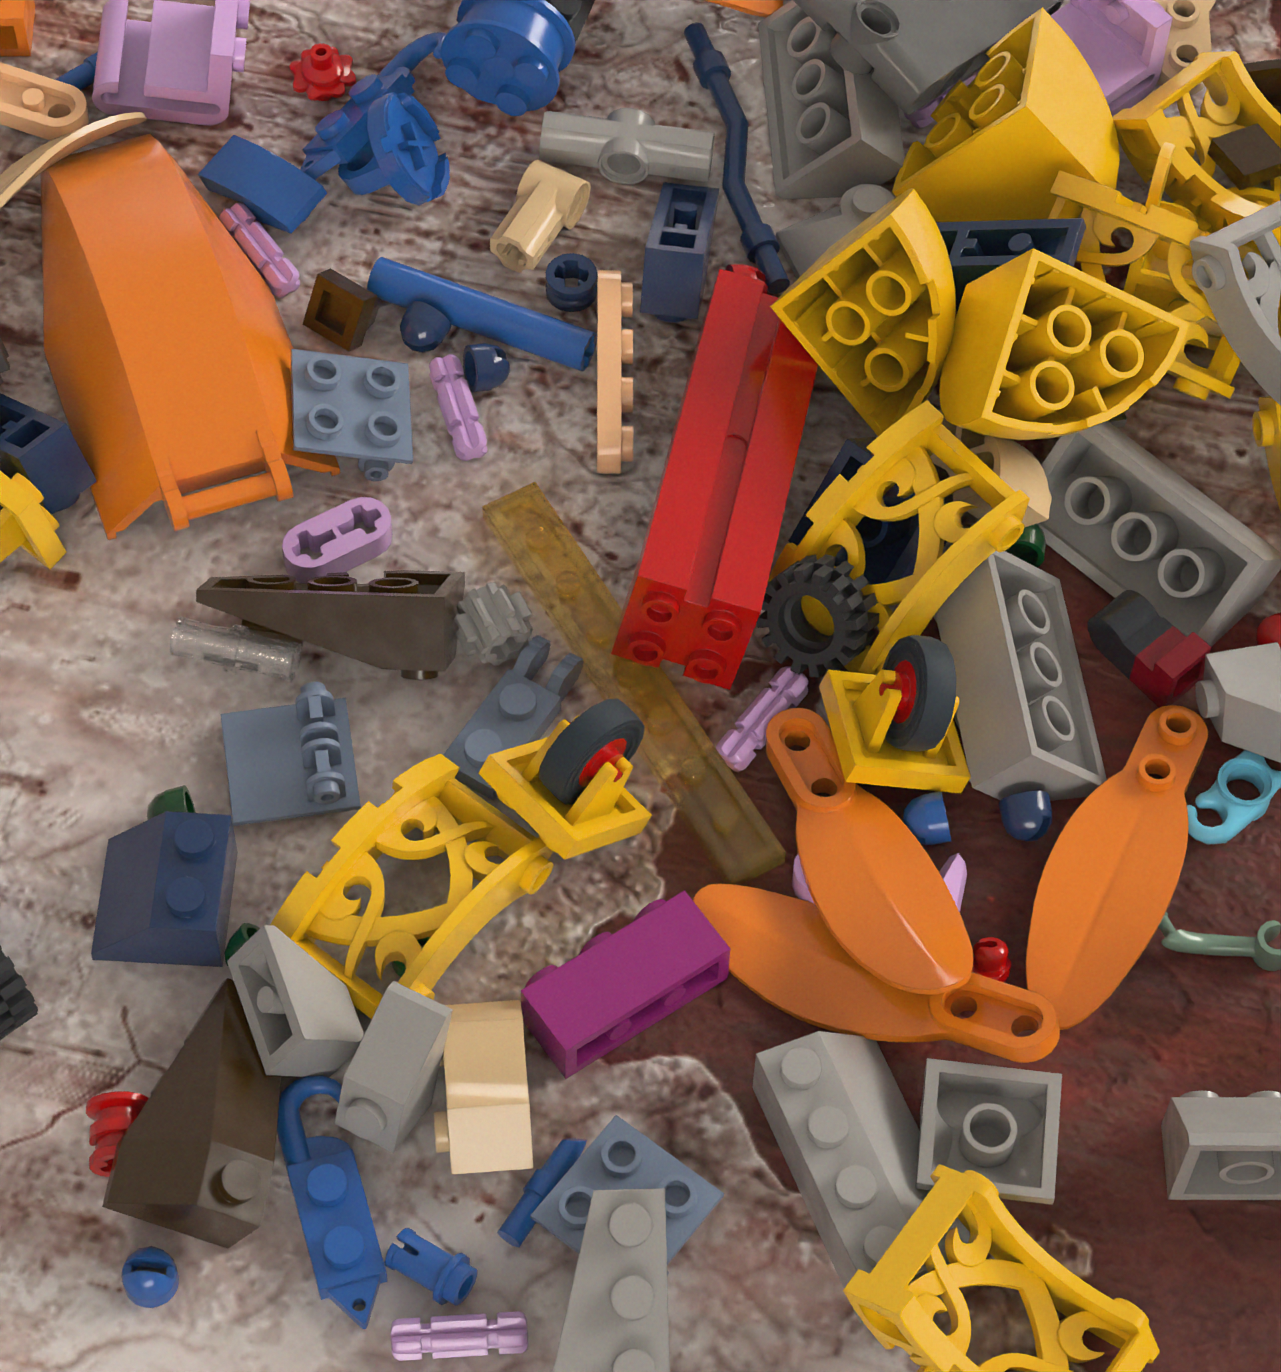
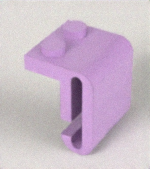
M109 0L106 2L102 11L92 101L96 108L110 115L143 112L147 119L198 125H216L223 122L229 113L232 71L244 73L247 38L236 37V28L248 29L250 0H215V6L154 0L151 22L127 19L128 0Z
M1070 0L1068 4L1050 15L1084 57L1099 83L1112 117L1122 109L1133 107L1153 90L1160 78L1173 18L1165 12L1158 2L1154 0Z

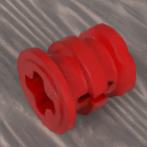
M115 1091L102 1093L87 1101L86 1114L95 1121L89 1128V1144L95 1146L96 1149L89 1157V1169L94 1174L103 1177L110 1176L117 1143L128 1126L135 1121L149 1097L135 1092Z

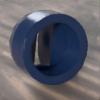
M413 301L400 323V332L404 344L412 351L421 353L435 350L443 342L451 329V323L446 316L436 308L420 301Z
M486 343L466 345L464 348L463 370L465 380H467L471 392L488 391L500 387L508 378L510 364L503 349Z
M1021 792L1007 796L998 802L1005 830L1015 839L1037 841L1047 834L1052 824V808L1048 792Z

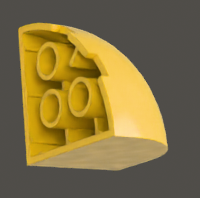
M1043 7L1017 25L985 53L990 60L980 69L976 78L968 86L959 79L930 115L937 124L927 135L925 143L922 145L919 141H915L910 146L904 158L903 167L899 169L892 193L897 197L906 190L914 188L927 206L935 222L1048 219L1058 197L1050 193V190L1059 170L1116 190L1120 154L1117 132L1111 111L1099 83L1084 57L1068 35Z
M910 188L895 197L829 247L770 306L877 436L881 435L892 424L928 399L940 378L942 366L949 351L954 332L956 294L950 258L934 218L914 188Z
M1033 248L966 285L956 315L950 348L941 371L939 392L942 413L946 420L953 425L975 433L1004 439H1050L1088 429L1128 410L1129 406L1136 402L1149 388L1158 384L1174 362L1184 342L1190 323Z

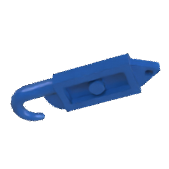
M434 32L414 40L404 47L378 75L371 74L358 81L349 91L351 99L340 110L328 114L316 125L315 131L317 135L302 149L306 154V158L300 170L316 180L335 165L348 163L370 140L367 121L368 110L372 102L392 92H395L394 94L404 92L412 95L415 92L412 88L415 83V77L411 72L432 52L436 59H441V45L446 33Z
M323 1075L307 1076L293 1081L281 1092L279 1097L277 1135L320 1299L330 1298L362 1329H366L381 1283L388 1282L387 1271L353 1149L350 1148L347 1142L336 1137L315 1136L306 1138L300 1115L301 1104L312 1095H329L339 1104L342 1085L337 1080ZM357 1305H364L365 1309L362 1311H355L354 1307Z

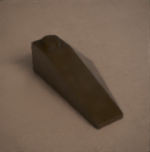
M384 571V578L371 580L368 584H357V579L349 577L347 572L327 573V576L309 579L307 581V588H296V578L290 575L210 577L196 589V602L380 669L401 670V677L426 680L438 677V671H446L456 656L458 638L455 632L459 627L454 618L459 613L456 608L458 602L463 601L465 572Z
M227 978L221 983L184 1040V1045L167 1072L160 1077L150 1092V1098L135 1121L128 1126L117 1143L102 1205L104 1208L227 1249L261 1227L275 1160L281 1076L266 1075L234 980Z

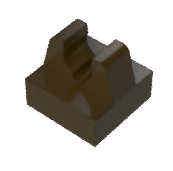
M330 268L317 274L302 325L349 352L362 346L366 331L375 322L381 299L376 294Z

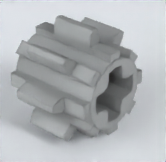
M495 582L487 583L484 587L477 590L474 588L467 593L468 596L463 601L458 602L456 608L459 613L454 618L459 627L455 634L466 655L469 657L477 653L481 662L484 664L491 662L493 666L501 665L502 662L511 658L513 660L517 658L525 646L527 647L529 641H531L530 635L533 631V627L529 622L533 614L521 592L519 591L511 595L504 584L499 587Z

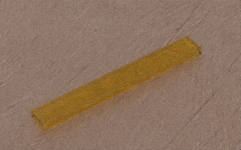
M533 482L482 506L483 519L571 652L583 659V670L603 700L619 699L644 724V735L637 749L638 753L725 884L742 885L785 863L786 851L660 666L655 668L640 665L632 660L611 654L622 609L537 483Z

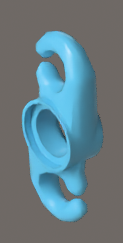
M1244 750L1236 758L1224 763L1211 788L1199 794L1195 800V804L1199 809L1215 810L1221 817L1222 824L1215 827L1202 825L1197 820L1195 806L1187 805L1188 834L1195 840L1208 845L1226 843L1248 824L1265 814L1271 798L1281 788V771L1271 769L1263 756ZM1236 779L1247 780L1258 788L1260 796L1254 800L1239 799L1229 792L1226 784Z

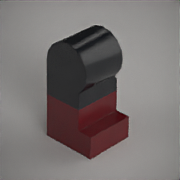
M1125 590L1087 622L1090 638L1097 649L1159 708L1172 705L1193 688L1198 681L1202 680L1205 654H1209L1212 647L1195 632L1186 637L1164 617L1161 618L1153 605L1140 593L1133 590Z

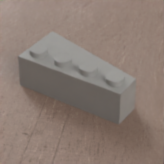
M665 1188L593 1190L553 1372H670Z

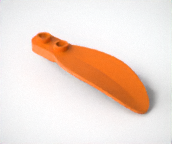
M1177 705L1163 706L1148 716L1123 770L1103 782L1077 808L1059 835L1044 867L1034 901L1025 960L1027 990L1043 995L1053 1004L1060 1030L1069 1029L1079 1024L1111 996L1150 942L1166 913L1176 889L1188 842V810L1185 794L1203 756L1208 738V729L1204 720L1196 712L1186 707ZM1148 774H1158L1164 779H1154Z
M804 708L786 709L776 714L770 720L766 729V754L796 808L795 836L801 868L811 897L831 934L860 966L886 984L897 989L917 994L936 995L955 990L966 984L972 974L973 949L955 901L928 853L904 822L884 802L864 790L857 783L845 782L832 732L819 714ZM799 745L806 749L802 751H793L789 749V747ZM818 793H828V794H830V795H832V796H830V797H820V796H817L816 794H818Z
M732 884L707 885L695 894L693 902L730 947L729 972L763 1000L796 1019L836 1033L864 1036L866 1039L877 1041L930 1042L949 1040L1019 1063L1034 1062L1046 1057L1053 1051L1059 1041L1060 1028L1055 1008L1041 994L975 973L971 974L966 984L949 992L936 995L907 992L886 984L860 966L831 934L815 903L759 888ZM963 1011L975 1012L969 1018L961 1019L957 1017ZM1025 1030L1036 1031L1029 1036L1017 1037L1020 1032Z

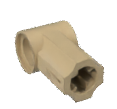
M539 160L533 161L522 176L515 204L490 238V252L501 260L503 266L515 272L521 273L526 269L534 270L563 227L571 229L580 220L590 196V182Z

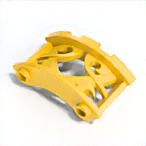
M1237 52L1200 53L1193 59L1190 65L1135 106L1122 109L1113 116L1118 142L1145 183L1149 182L1153 177L1157 158L1164 142L1176 144L1164 192L1174 201V204L1184 206L1194 214L1199 223L1200 230L1212 234L1280 201L1281 176L1270 180L1271 190L1252 186L1239 190L1237 187L1226 189L1212 178L1216 163L1207 152L1213 138L1258 123L1281 148V114L1257 88ZM1203 82L1207 90L1200 107L1201 117H1198L1189 91ZM1177 101L1180 116L1166 118L1163 110ZM1195 150L1201 163L1200 166L1193 159ZM1280 226L1272 230V232L1276 237L1279 245L1281 246ZM1253 240L1244 244L1259 251Z
M1059 170L1050 190V193L1058 197L1048 219L1080 218L1082 213L1081 218L1084 219L1086 229L1075 262L1081 263L1082 272L1106 283L1102 266L1119 267L1131 264L1145 256L1155 245L1157 239L1170 244L1167 260L1170 280L1177 292L1189 303L1168 313L1189 322L1190 325L1184 342L1166 373L1176 377L1173 388L1189 396L1206 401L1209 392L1231 399L1235 388L1230 386L1241 360L1230 346L1224 334L1208 369L1194 364L1184 353L1185 345L1191 340L1201 341L1206 349H1208L1207 333L1202 326L1197 324L1198 321L1208 317L1218 324L1204 292L1199 295L1187 284L1182 276L1183 266L1193 260L1190 241L1199 236L1206 237L1211 233L1198 229V223L1153 204L1149 208L1145 207L1143 204L1121 195L1120 191ZM1126 229L1132 234L1134 242L1128 251L1114 254L1100 253V243L1107 247H1115L1111 241L1114 231ZM1244 244L1238 247L1241 262L1248 252L1256 253L1262 257L1259 251ZM1244 268L1245 275H1246L1247 279L1249 280L1248 272H1247V270Z
M928 400L892 424L866 447L874 456L865 465H862L849 481L841 474L835 478L806 514L814 524L809 528L798 546L794 543H787L768 579V582L793 563L798 560L801 561L806 556L816 554L817 560L825 554L836 556L843 546L848 554V563L854 566L849 576L855 580L864 574L865 570L864 545L856 529L861 519L867 516L880 521H899L919 514V543L913 575L887 583L866 585L861 589L864 596L875 593L878 603L869 609L868 612L879 613V624L877 625L879 634L872 646L867 645L862 653L844 666L849 672L877 675L882 670L890 649L899 639L912 635L920 636L938 609L969 574L995 551L1003 552L1010 548L1019 539L1025 528L1022 520L1030 498L1022 490L1015 492L942 424L944 415ZM934 453L956 475L940 481L931 459L932 454ZM895 484L899 487L898 497L907 498L915 493L914 497L896 506L887 507L883 501V495ZM969 486L993 509L972 527L964 529L961 524V517L966 511L978 507L962 501L944 504V498L963 487ZM944 540L947 541V542L953 543V544L943 553ZM803 596L801 607L808 623L824 635H833L834 622L828 609L814 597ZM899 604L894 612L889 608V606Z
M441 753L425 759L396 777L392 783V789L395 790L392 797L378 808L368 801L331 839L333 845L339 848L338 852L330 861L327 860L321 867L322 871L317 878L308 871L303 874L270 924L276 926L347 986L354 1007L370 1019L373 1018L383 995L356 975L357 968L367 947L377 946L375 950L376 973L381 981L385 966L390 962L400 961L404 963L406 970L398 983L434 1000L435 993L431 990L470 940L494 916L513 901L527 893L531 895L538 891L546 882L553 869V863L549 860L553 851L547 847L541 838L532 835L456 780L455 776L460 767ZM414 828H418L423 831V840L412 841L406 839L404 835ZM476 839L478 840L477 842H473V843L467 845V842H470V841H473V840H476ZM446 851L450 868V889L447 903L415 913L381 917L385 902V887L383 875L376 860L383 853L398 859L420 860ZM500 856L505 861L501 864H495L490 862L487 857ZM473 878L481 881L474 889ZM354 885H364L371 891L370 900L363 916H358L362 908L361 897L357 900H348L345 897ZM431 936L421 949L417 940ZM318 939L337 945L350 946L345 966L314 944L315 941Z
M938 1164L930 1175L935 1185L873 1270L867 1273L858 1269L843 1289L858 1316L885 1349H893L895 1345L903 1348L910 1355L909 1358L916 1365H920L917 1372H1005L1006 1370L1020 1372H1073L1069 1370L1068 1362L1084 1363L1104 1354V1352L1089 1350L1083 1344L1082 1336L1084 1331H1090L1120 1349L1105 1372H1141L1146 1363H1153L1160 1352L1148 1325L1149 1319L1139 1307L1122 1298L1111 1299L1056 1261L1017 1223L998 1197L999 1192L996 1186L985 1176L973 1170H965L964 1173ZM957 1217L970 1232L967 1244L961 1241L957 1227L947 1232ZM946 1232L945 1252L950 1262L948 1265L938 1247V1243ZM990 1253L995 1259H986V1257ZM925 1264L928 1273L911 1282L921 1266ZM998 1286L1018 1290L1031 1323L1037 1357L1020 1353H1008L985 1360L979 1365L974 1364L965 1356L971 1338V1320L966 1301L959 1288ZM1056 1309L1067 1317L1059 1321ZM948 1311L951 1329L948 1335L945 1336L933 1322V1316L935 1313L942 1314Z

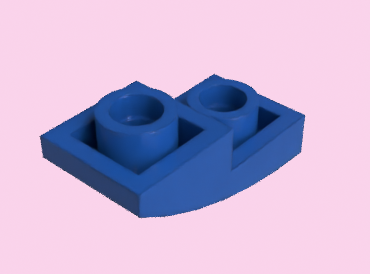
M233 135L197 174L207 190L243 203L256 217L255 220L290 234L309 217L311 211L327 194L320 183L291 163L265 148L236 135Z

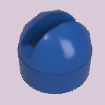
M942 792L924 794L912 799L904 809L903 822L920 844L935 845L950 842L951 836Z
M153 1246L138 1248L128 1256L122 1269L121 1277L126 1295L138 1306L145 1308L161 1306L167 1303L178 1289L179 1275L173 1258L162 1249ZM138 1267L166 1268V1275L151 1271L135 1270Z

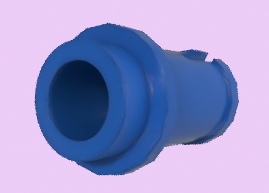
M410 1228L403 1229L396 1236L397 1240L404 1243V1247L402 1249L394 1243L390 1245L385 1258L386 1267L400 1272L432 1291L433 1300L440 1305L450 1302L458 1306L467 1298L476 1282L478 1274L477 1269L470 1266V1258L463 1253L453 1256L420 1237Z

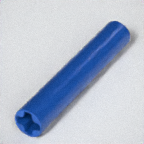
M380 257L375 262L368 279L367 290L376 294L383 301L408 309L413 301L424 302L440 311L453 326L582 372L588 367L595 351L597 333L384 257Z

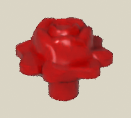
M324 43L315 44L311 49L304 50L301 53V60L293 61L289 65L290 72L294 76L292 83L294 91L298 93L306 92L308 99L312 101H328L332 97H343L345 87H351L356 84V75L351 70L353 66L352 57L348 54L339 55L337 48L330 47Z

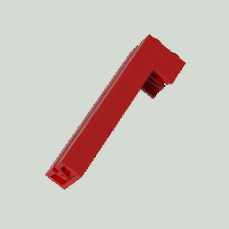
M719 269L704 314L640 558L625 599L611 654L632 660L640 665L659 668L663 659L685 666L682 676L692 678L700 683L712 684L730 690L761 613L818 364L770 307L778 297L762 293L765 282Z

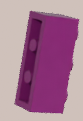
M685 890L668 901L664 899L655 900L646 905L636 915L632 923L616 933L604 932L592 938L584 945L578 956L562 966L550 965L535 973L528 980L525 988L521 990L523 1023L564 1078L567 1079L726 980L729 971L730 947Z

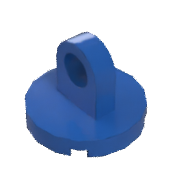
M392 92L372 102L368 110L367 121L370 140L348 163L339 165L338 175L355 195H365L391 185L406 202L419 206L445 194L450 180V164L446 153L438 156L434 142L441 139L439 136L440 132L426 108L407 93L394 94L395 92Z

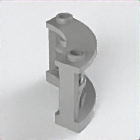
M1281 194L1280 201L1206 237L1199 236L1190 241L1194 261L1192 266L1193 278L1197 286L1204 292L1219 327L1246 369L1279 405H1281V337L1278 331V307L1281 295V246L1272 230L1281 226ZM1253 240L1262 257L1256 253L1248 252L1241 262L1238 247ZM1244 268H1245V269L1247 270V272H1248L1249 280H1247V277H1246L1245 272H1244Z

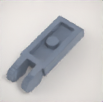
M536 635L529 641L527 647L525 646L519 654L513 670L508 668L443 754V756L460 767L455 776L456 780L492 800L497 797L496 791L478 774L489 754L539 740L561 711V702L569 693L576 680H578L583 668V659L573 653H569L552 672L546 688L531 681L539 668L547 660L551 641L540 635Z

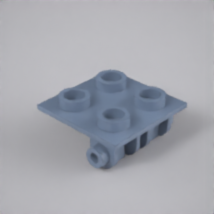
M291 349L294 451L358 458L359 469L364 472L365 478L370 481L386 479L389 475L388 472L392 470L395 462L413 463L408 363Z
M310 682L300 688L301 694L297 696L296 704L220 714L233 826L361 809L346 698L333 699V695L326 691L323 683Z
M615 1115L534 1210L530 1218L579 1254L593 1190L665 1188L668 1265L724 1197V1193L626 1121Z

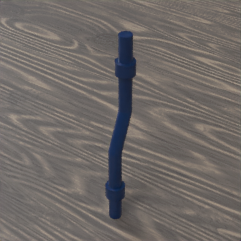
M698 22L692 23L685 28L684 36L695 58L693 69L701 86L709 89L726 126L722 188L741 228L740 242L748 260L757 264L759 270L764 273L766 277L765 284L768 286L770 293H782L789 287L790 281L777 255L780 245L771 226L763 223L745 184L749 123L729 81L731 70L722 52L714 49L704 25Z

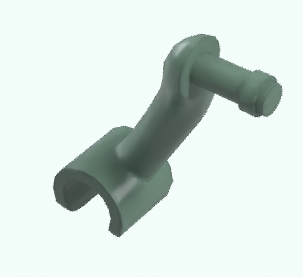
M1167 912L1158 926L1165 936L1161 944L1173 951L1190 954L1253 957L1254 962L1265 970H1281V949H1273L1266 944V942L1272 941L1280 933L1281 924L1278 921L1272 920L1264 923L1258 930L1256 937L1195 933L1182 929L1176 930L1169 920Z

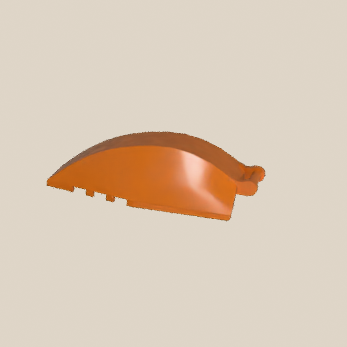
M147 134L70 154L40 173L44 353L70 431L97 480L90 486V490L107 540L117 538L116 532L125 530L154 502L163 500L175 532L189 528V520L272 496H275L278 502L293 498V489L285 466L287 464L320 473L330 472L331 477L339 475L341 472L335 455L293 450L290 352L294 348L272 291L161 143L153 135ZM262 471H266V473H263V474H260V475H256V476L249 477V478H246V479H242V480H239V481H235V482H232V483L224 484V485H221V486H217V487H214V488H210V489L203 490V491H200V492H196V493H193V494H189V495H186V496H181V494H185V493H188V492H192V491H195V490H199V489H202V488H206V487H209V486H213V485L220 484V483H223V482H227V481H230V480H234V479H237V478H241V477H245V476L252 475V474H255V473H259V472H262Z

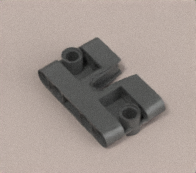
M1064 0L793 1L823 31H828L832 28L837 31L830 42V51L832 57L842 68L859 75L871 73L875 69L871 79L906 115H910L952 88L959 79L963 81L981 69L990 60L985 53L1029 16L1042 7L1049 15H1052L1059 10Z

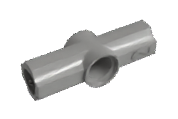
M634 108L614 110L607 118L547 111L544 113L541 128L539 160L599 168L600 173L605 178L619 184L639 183L646 178L647 174L708 182L712 165L715 132L655 125V121L650 115Z

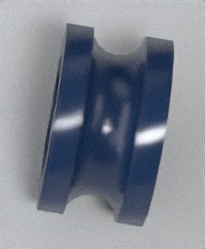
M575 253L562 254L548 264L545 272V287L547 299L552 306L561 311L578 312L588 308L595 301L597 296V269L589 258ZM565 279H578V287H565Z

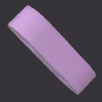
M359 497L296 525L283 538L282 552L287 573L295 577L296 581L307 584V581L311 578L327 576V573L346 572L378 557L388 549L392 542V522L388 508L381 501L374 498ZM363 522L368 528L375 526V531L366 534L361 528L354 529V525ZM309 547L314 553L321 552V557L312 560L308 554H301L300 550Z

